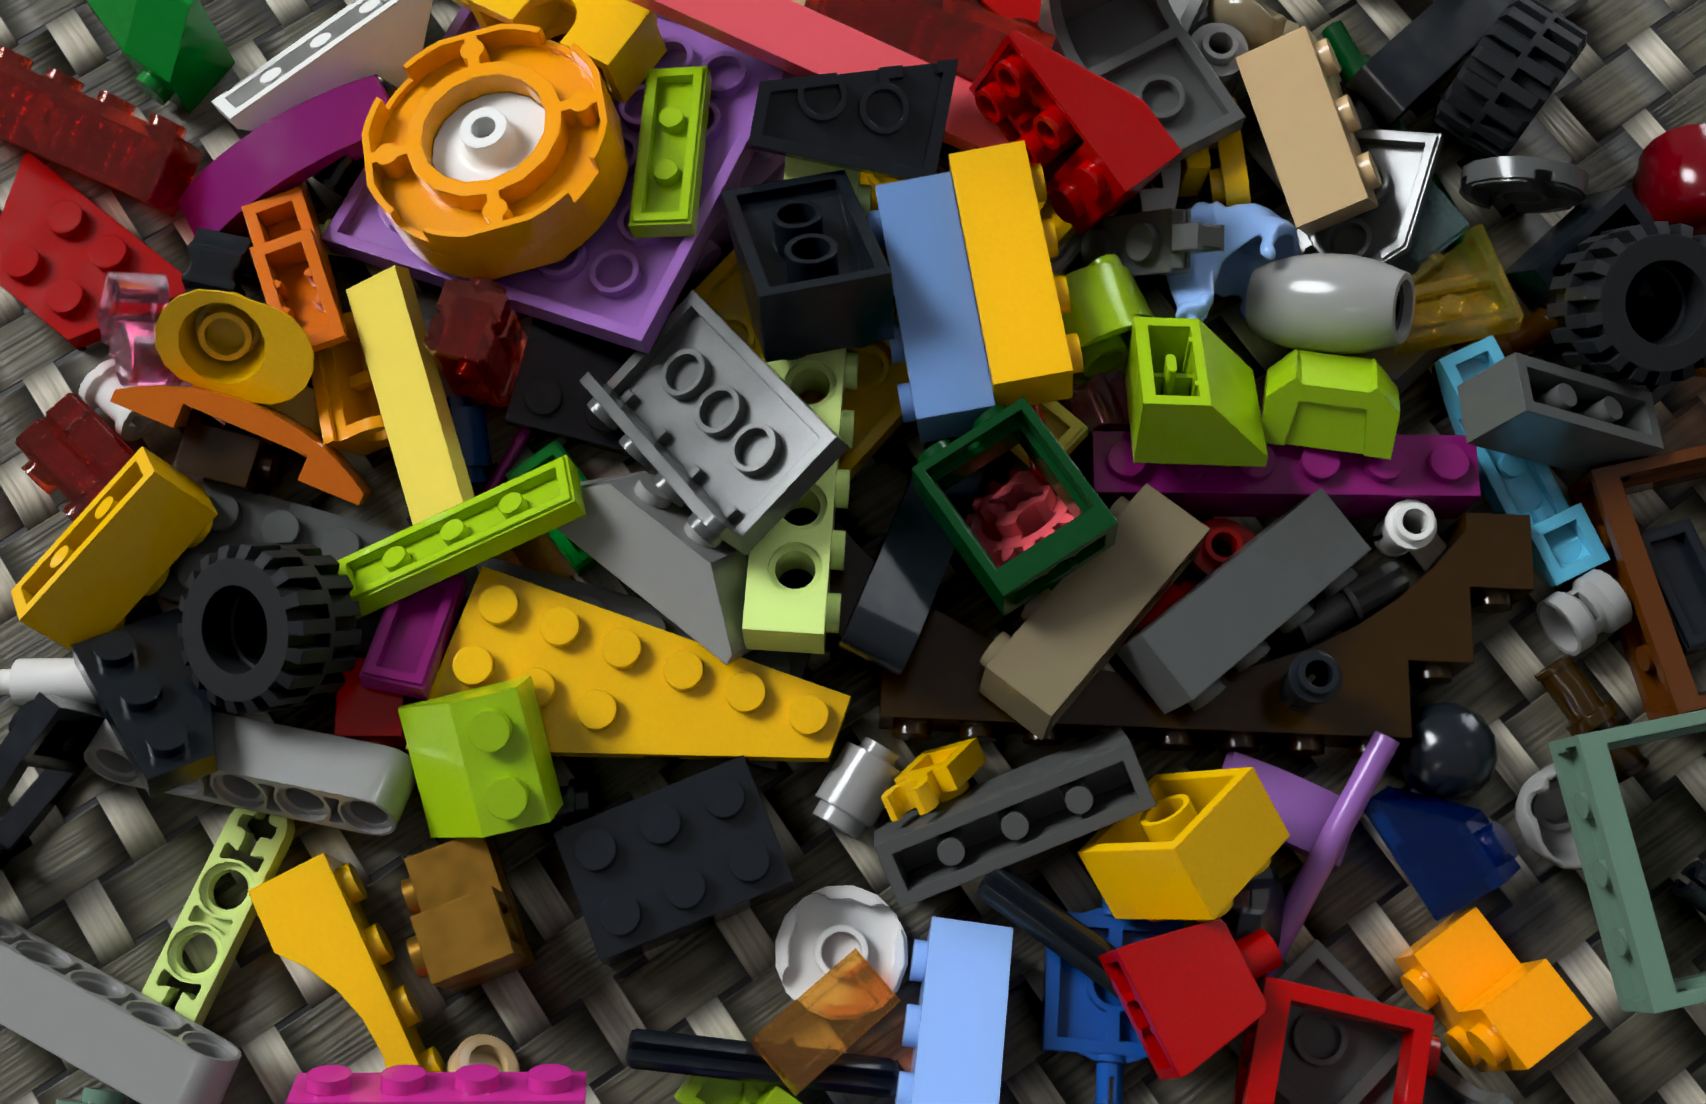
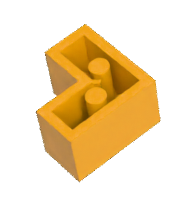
M1477 907L1453 913L1394 959L1404 972L1400 980L1410 997L1421 1008L1434 1011L1448 1030L1444 1034V1038L1452 1052L1466 1066L1470 1068L1476 1066L1480 1072L1529 1070L1593 1019L1546 958L1520 963Z

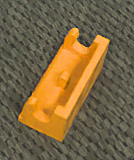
M351 311L343 314L349 340L315 352L314 372L311 378L324 444L329 447L366 456L386 448L390 444Z

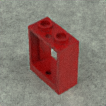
M1264 976L1255 980L1267 1002L1268 1010L1244 1030L1232 1104H1274L1290 1005L1403 1032L1392 1104H1423L1426 1077L1432 1078L1434 1076L1440 1059V1038L1438 1035L1432 1034L1435 1016L1270 976Z

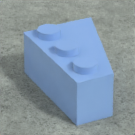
M932 916L927 941L914 939L909 980L921 982L919 1005L907 1004L902 1046L913 1048L910 1072L899 1071L895 1104H999L1013 940L1012 927Z

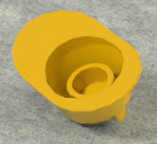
M196 289L180 294L162 309L155 325V347L164 365L179 379L200 388L239 397L252 403L273 405L289 401L304 390L314 372L313 347L306 331L296 320L273 306L251 300L236 292Z

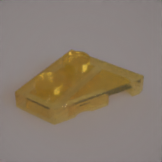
M1483 224L1473 226L1467 230L1463 242L1445 255L1437 252L1420 264L1419 270L1412 275L1415 286V311L1412 327L1406 341L1393 347L1397 356L1482 339L1491 335L1496 336L1519 331L1524 314Z

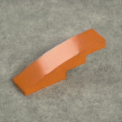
M306 181L291 190L242 206L241 209L253 243V247L249 248L267 305L279 309L296 320L306 331L314 353L348 341V334L325 243L321 239V229Z

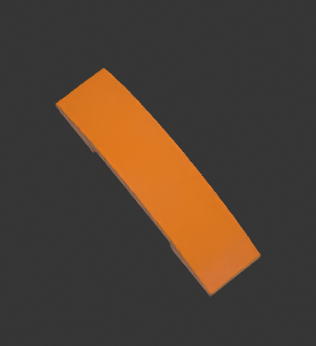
M166 385L115 389L110 400L112 403L172 428L186 427L191 410L194 408L307 456L298 481L358 506L367 503L372 493V489L362 475L336 448L326 446L323 438L312 429L267 405L252 403L239 397L200 387Z

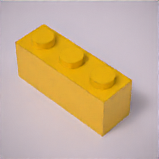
M142 446L10 591L19 621L72 651V644L123 627L126 615L142 597L154 594L163 585L168 577L171 565L187 548H193L200 544L210 532L213 519L218 513L205 489Z

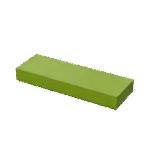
M708 66L647 69L628 225L634 238L696 235L712 77Z

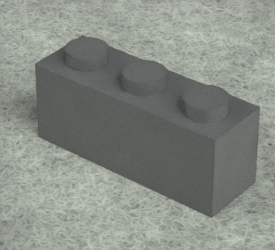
M1517 352L1512 353L1457 386L1462 413V426L1465 430L1467 444L1584 475L1592 469L1646 458L1664 449L1651 392Z

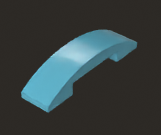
M1493 335L1434 362L1443 401L1456 435H1465V430L1462 426V413L1457 386L1505 358ZM1476 446L1479 481L1482 492L1495 514L1530 515L1533 568L1550 587L1557 586L1611 560L1581 503L1569 507L1548 465Z

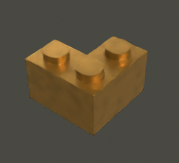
M492 836L485 838H457L404 858L409 878L401 880V888L407 907L412 915L410 919L415 932V936L407 939V948L419 978L422 979L429 976L431 985L460 993L535 963Z

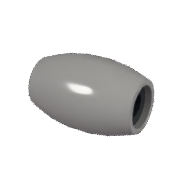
M1333 253L1295 255L1258 266L1253 271L1246 293V320L1253 334L1285 348H1297L1299 350L1337 355L1369 353L1396 346L1406 341L1414 318L1415 286L1410 273L1376 259L1352 254Z

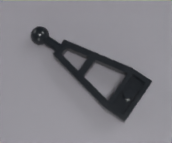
M39 692L34 700L25 703L12 717L9 723L10 732L0 744V812L27 767L42 768L44 770L0 820V870L31 836L88 766L84 760L83 753L105 719L98 705Z

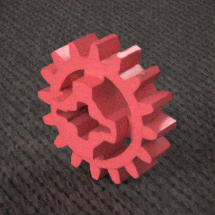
M1016 468L1010 470L1009 480L1002 485L995 481L987 484L991 493L974 499L972 507L975 513L968 514L965 521L998 568L1075 518L1048 481L1035 477L1031 468H1029V471L1021 472Z

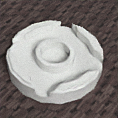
M854 885L826 886L802 898L785 915L775 940L776 969L786 993L805 1012L830 1022L857 1021L879 1011L899 990L908 965L907 936L896 913L877 894Z

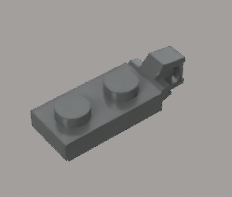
M1175 208L1107 216L1081 235V268L1087 267L1101 256L1115 254L1120 258L1123 266L1130 270L1134 278L1188 274L1190 254L1224 251V225H1205L1202 222L1191 223V211Z

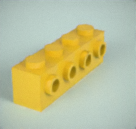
M1025 140L948 154L995 405L1004 404L1008 407L1022 397H1025L1030 405L1072 398L1073 374L1083 372V358L1078 334H1066L1062 315L1071 314L1070 296L1065 275L1053 277L1050 258L1058 257L1059 249L1053 218L1041 220L1038 206L1039 202L1047 201L1045 178L1041 163H1029Z

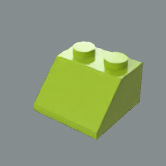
M531 675L398 707L431 838H485L549 823L563 806Z

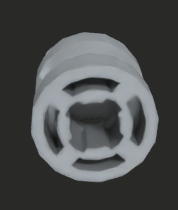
M1592 569L1573 581L1571 591L1567 593L1557 591L1539 602L1536 608L1538 621L1549 640L1559 650L1572 656H1576L1594 645L1599 633L1611 634L1631 622L1633 616L1631 603L1619 583L1609 574L1597 569Z

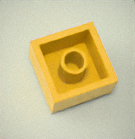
M1253 767L1155 774L1147 782L1157 806L1101 828L1077 852L1115 919H1145L1149 922L1196 920L1203 923L1222 917L1232 908L1235 896L1253 877L1261 874L1269 867L1271 856L1289 838L1290 834Z

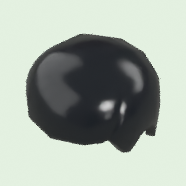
M1447 702L1430 704L1411 713L1412 738L1399 745L1395 751V765L1407 785L1418 793L1425 794L1428 798L1441 802L1476 795L1490 781L1498 762L1496 736L1484 718L1457 703Z

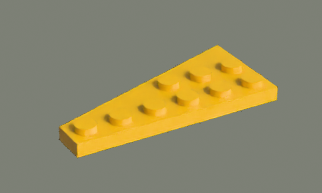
M482 566L428 699L437 698L531 675L551 756L615 758L654 756L705 760V758H737L744 755V758L749 761L829 762L851 702V696L742 657L725 665L694 640Z

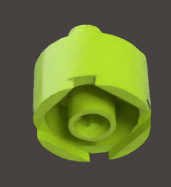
M1115 254L1101 256L1087 267L1065 275L1070 296L1071 314L1062 315L1066 334H1078L1083 358V372L1073 374L1072 398L1096 394L1124 381L1133 318L1154 317L1130 270L1123 266L1120 258ZM1053 273V277L1060 276V274Z

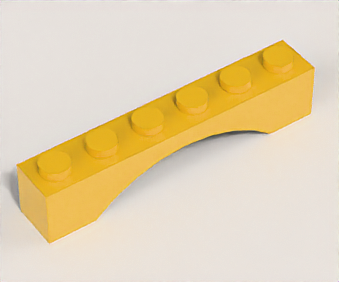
M323 852L248 891L274 953L306 967L341 994L363 1019L382 1053L386 1068L409 1064L420 1066L426 1072H445L446 1065L434 1046L425 1049L415 1025L423 1021L419 1005L406 984L397 987L387 965L388 962L395 959L393 948L387 935L378 923L369 925L359 903L367 899V892L357 870L350 862L342 865L340 860Z

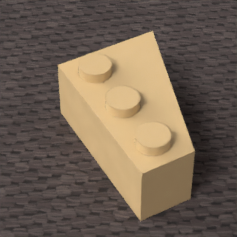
M1302 26L1236 57V62L1296 228L1307 235H1312L1379 207L1373 189L1382 186L1381 178L1370 152L1367 151L1363 154L1361 152L1355 131L1361 129V124L1349 95L1343 96L1337 74L1341 72L1339 63L1328 38L1319 41L1306 26Z

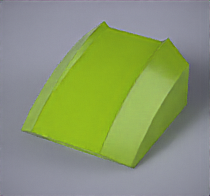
M1295 348L1267 369L1261 413L1265 442L1267 444L1303 446L1364 454L1367 457L1391 460L1400 418L1399 392L1397 386L1375 358L1337 355Z

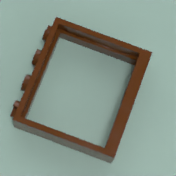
M1706 444L1592 469L1567 489L1572 505L1581 503L1611 559L1596 566L1595 569L1609 574L1618 582L1631 603L1633 611L1632 620L1618 629L1617 632L1648 720L1706 709V691L1699 693L1697 691L1627 495L1705 478Z

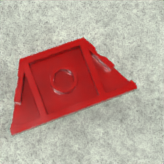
M30 152L22 158L0 216V287L78 350L105 339L110 332L116 329H129L151 320L149 312L166 306L175 297L186 291L181 280L183 274Z

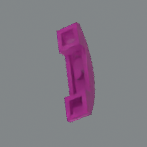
M372 75L313 97L258 127L218 156L192 181L178 200L194 236L198 227L240 236L248 231L241 209L242 206L291 190L344 155L354 161L363 158L362 131L369 110L376 97L382 99L385 105L390 99L380 78Z

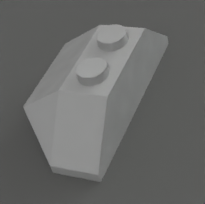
M640 471L580 482L586 515L556 528L725 665L752 651L751 649H746L742 633L749 554L747 556L725 541H722L717 548L706 542L686 521L693 511L686 503L679 507L667 498L652 482L656 475Z

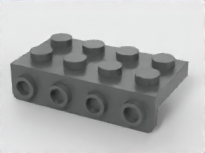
M694 290L668 316L649 354L636 351L607 383L590 371L580 379L581 384L593 396L587 403L588 408L611 429L621 428L625 435L618 441L619 444L644 467L648 468L651 464L654 466L658 473L652 479V482L667 498L679 507L686 503L693 511L686 519L693 530L715 548L722 541H725L746 556L849 448L727 321Z

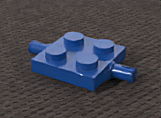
M1103 897L1102 907L1084 913L1067 912L1116 948L1184 928L1183 920L1149 922L1145 919H1115ZM1045 946L1040 1050L1077 1053L1091 1061H1097L1094 1104H1124V1063H1131L1148 1058L1120 1000ZM1109 1078H1110V1098H1109Z

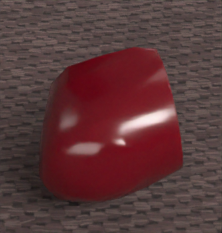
M1706 123L1678 127L1654 138L1646 146L1638 159V167L1632 183L1636 199L1654 221H1668V225L1683 223L1694 227L1693 236L1706 234Z

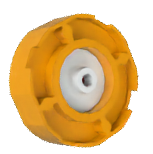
M497 24L439 40L413 56L402 66L409 78L394 92L386 105L378 97L374 100L362 131L367 187L411 251L429 265L443 272L465 278L494 280L560 262L599 229L614 209L622 193L629 167L620 117L602 76L592 59L582 48L575 43L568 48L557 42L547 40L541 27L525 24Z

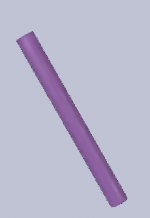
M1376 730L1284 900L1281 938L1278 947L1282 963L1400 744ZM1279 968L1271 971L1270 973L1264 976H1270L1275 978Z

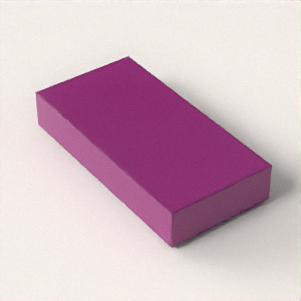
M455 574L385 607L359 674L362 687L428 700L468 589L465 576Z

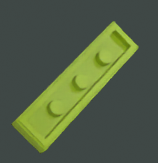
M567 455L562 456L337 560L340 563L338 574L348 575L354 586L350 592L352 601H359L361 615L356 616V620L586 515L578 469Z

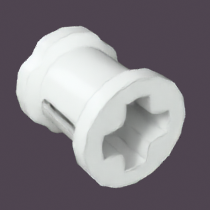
M120 359L103 361L94 370L89 372L80 384L78 393L83 401L90 408H100L115 422L116 432L126 441H135L143 438L160 423L110 402L115 389L140 386L131 378L128 366Z

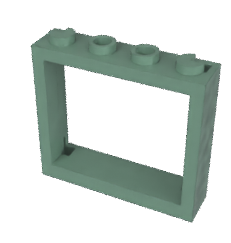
M1706 709L1548 742L1622 1012L1656 1014L1705 1003L1706 971L1676 978L1672 977L1610 750L1706 731Z

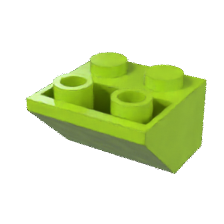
M1134 317L1125 370L1133 463L1266 467L1268 453L1253 370L1200 319Z

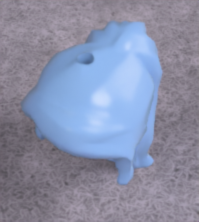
M1219 201L1211 204L1197 202L1187 209L1191 211V223L1202 222L1205 225H1224V251L1190 254L1188 274L1166 275L1171 294L1177 306L1175 317L1200 319L1203 322L1207 318L1210 307L1213 304L1215 293L1221 297L1238 296L1242 300L1239 312L1242 318L1246 320V293L1253 271L1258 266L1299 255L1300 244L1297 228L1269 208L1256 203L1236 204L1226 207Z

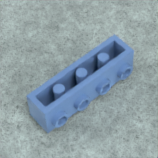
M951 172L875 185L879 210L867 212V218L880 248H886L888 265L892 273L893 304H896L899 324H894L895 339H890L889 343L893 364L906 362L909 377L908 383L897 384L903 422L917 421L920 443L962 436L972 430L974 422L981 414L996 405Z

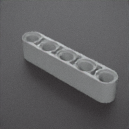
M212 711L218 771L164 792L358 833L384 836L391 834L396 829L417 782L410 755L399 749ZM105 718L83 753L85 762L95 773L107 780L145 789Z
M0 916L1 1025L140 1104L222 1103L241 1058V1051L237 1046Z

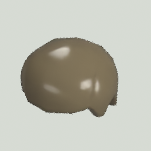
M1209 0L1207 6L1208 22L1228 24L1239 30L1247 41L1248 51L1301 27L1298 23L1288 20L1284 15L1277 13L1260 0Z

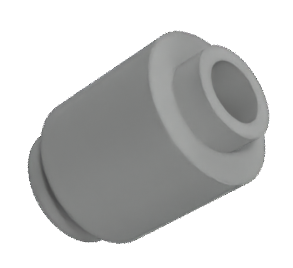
M1224 23L1206 24L1198 28L1191 38L1230 95H1232L1241 75L1235 58L1248 52L1247 41L1242 33L1231 25Z
M864 737L860 746L847 741L815 795L820 801L812 814L858 841L865 827L873 829L885 808L881 799L882 794L896 785L894 778L901 772L893 766L898 759V755L867 737Z

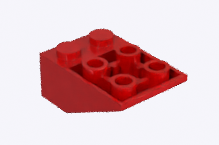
M1017 30L1007 34L969 87V90L975 96V102L980 113L986 120L996 124L1010 143L1025 140L1029 163H1041L1046 192L1050 196L1054 211L1063 221L1071 224L1079 236L1134 198L1182 152L1143 99Z

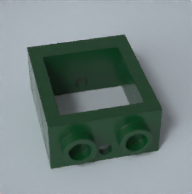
M1025 397L1020 398L1008 407L1004 404L991 407L976 419L972 430L953 442L949 439H944L931 445L919 456L917 465L911 468L915 493L1003 616H1006L1115 545L1118 528L1117 519ZM1020 444L1075 518L998 568L944 491Z

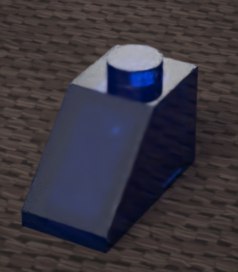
M1387 786L1371 796L1364 809V813L1436 921L1505 884L1521 868L1515 860L1518 856V851L1509 833L1498 822L1493 821L1490 823L1480 809L1392 786Z

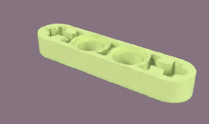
M235 807L141 993L166 1007H170L180 990L178 987L167 986L171 975L180 982L201 985L197 996L193 993L182 992L175 1006V1012L201 1026L203 1025L257 915L249 893H247L242 904L233 909L225 910L219 907L214 899L213 891L215 884L221 876L234 871L244 875L248 882V891L274 878L292 843L295 833L294 819L275 815L269 816L268 822L277 827L276 833L271 840L261 837L250 854L254 858L263 860L258 871L250 864L230 859L229 857L234 848L245 854L248 853L254 841V834L246 830L247 824L251 818L262 820L266 813ZM207 934L216 943V959L211 967L204 972L192 973L183 963L182 953L184 946L194 936Z

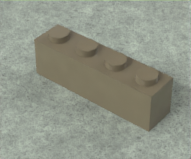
M1147 483L1131 501L1121 496L1109 509L1118 521L1115 545L1064 577L1053 590L1047 588L1030 599L1021 613V617L1026 621L1012 637L1005 631L1000 633L989 645L980 660V664L985 667L979 692L1040 740L1046 737L1115 655V650L1126 642L1170 587L1196 559L1209 533L1210 528Z

